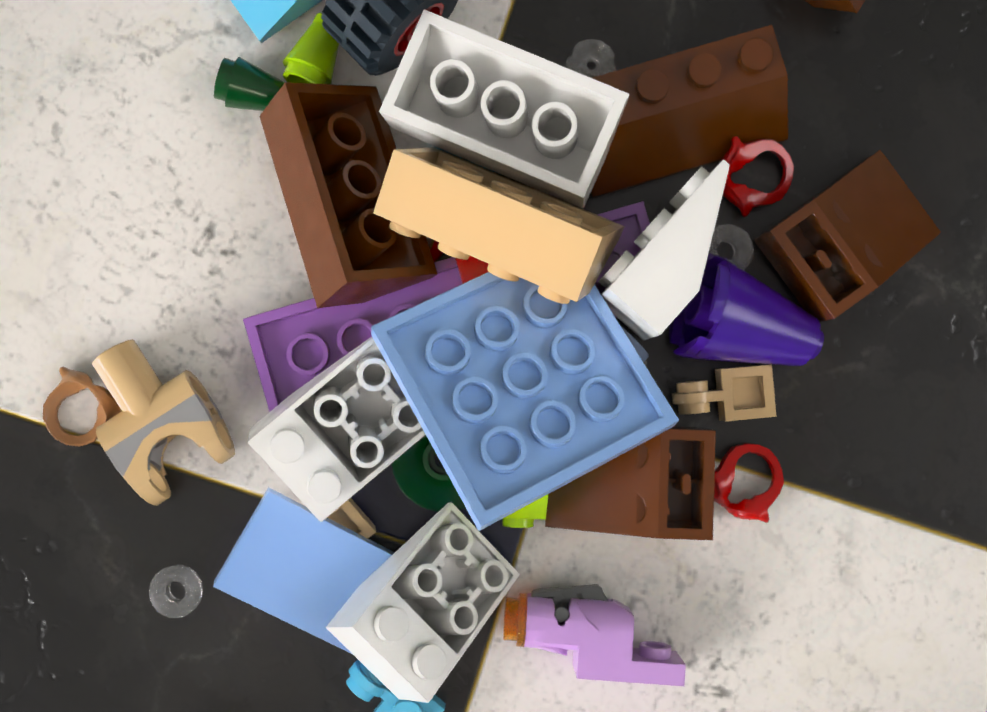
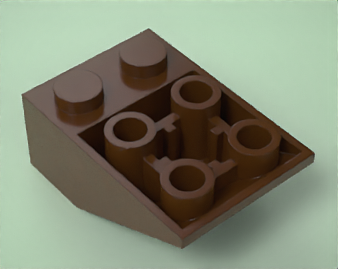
M878 150L754 239V241L804 310L818 318L819 322L835 319L877 289L936 238L941 231L883 152Z
M672 427L549 493L545 527L658 539L713 540L716 430Z

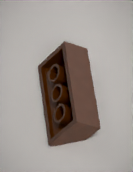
M772 25L592 77V79L629 93L627 104L608 154L590 193L592 199L721 161L732 145L731 139L733 136H738L743 143L758 139H773L777 143L788 140V74Z
M285 82L259 116L317 308L365 303L426 281L438 274L426 236L421 234L420 238H411L401 235L389 228L390 220L373 213L393 150L397 149L390 126L379 112L382 102L376 86Z

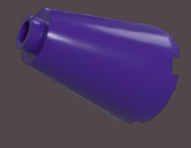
M710 253L707 257L700 290L670 324L669 340L670 343L679 345V348L673 350L674 353L685 358L799 367L805 365L820 353L824 342V334L821 331L818 318L724 257Z

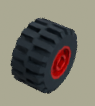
M326 0L321 17L323 20L322 26L369 75L378 76L399 67L424 9L448 19L458 0Z

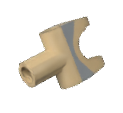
M133 339L109 348L92 362L95 370L122 410L96 428L97 438L116 470L146 502L158 506L171 496L170 487L164 477L167 473L163 466V454L168 443L176 436L183 435L192 439L199 447L203 446L208 454L220 464L234 457V444L221 413L202 383L192 372L185 370L167 383L162 384Z

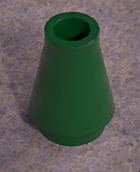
M238 57L236 61L224 58L217 73L214 98L225 101V107L264 111L285 82L241 57Z

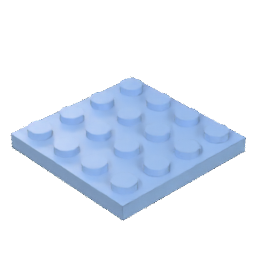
M487 272L371 326V335L478 531L674 427L679 421L595 284L590 293L578 302L570 299L569 304H562L540 295L537 292L539 285L519 278L516 282L508 281Z

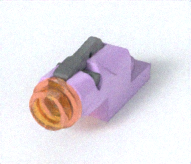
M598 584L536 589L531 593H519L518 598L506 597L503 640L516 641V647L538 648L567 656L568 650H574L573 667L577 679L684 686L686 664L677 651H671V646L666 643L655 641L640 642L639 648H633L634 615L626 605L614 599H607Z

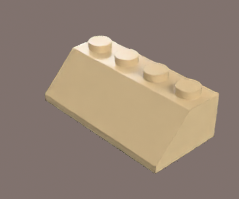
M435 147L393 150L373 212L390 220L389 228L401 235L420 238L422 234L438 241L437 248L441 252L458 259L467 260L472 256L488 263L487 270L491 274L514 282L518 281L519 278L539 285L537 292L540 295L562 304H569L570 299L578 302L590 293L625 227Z

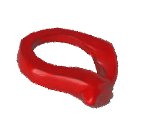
M733 136L731 139L732 145L722 158V160L724 159L730 165L723 196L740 209L743 217H746L753 207L771 205L783 199L793 179L794 165L790 154L773 139H758L743 143L738 136ZM764 151L776 154L783 167L780 184L769 193L748 188L745 184H736L731 180L733 172L742 169L745 164L750 163Z
M742 443L732 446L723 456L715 470L714 501L736 518L760 520L768 523L770 520L768 508L781 493L784 484L782 468L777 457L770 449L759 444ZM747 453L763 457L769 464L772 472V481L769 488L764 493L754 495L751 499H743L737 504L731 503L728 497L732 490L738 459Z

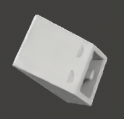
M724 159L710 173L701 166L669 202L676 208V211L671 214L664 208L634 241L641 248L635 257L626 250L598 281L606 288L601 295L612 313L643 341L661 335L700 290L730 167Z
M370 337L289 395L250 428L247 443L313 515L322 522L426 434L373 337Z
M450 502L355 590L326 628L398 699L429 703L520 574L461 511Z

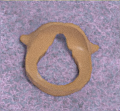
M60 367L59 372L62 380L49 394L43 404V420L46 428L55 440L65 445L80 447L94 443L98 439L96 428L122 410L109 390L95 385L91 377L86 373ZM88 388L99 402L97 421L94 427L86 434L72 435L60 426L58 409L67 397Z

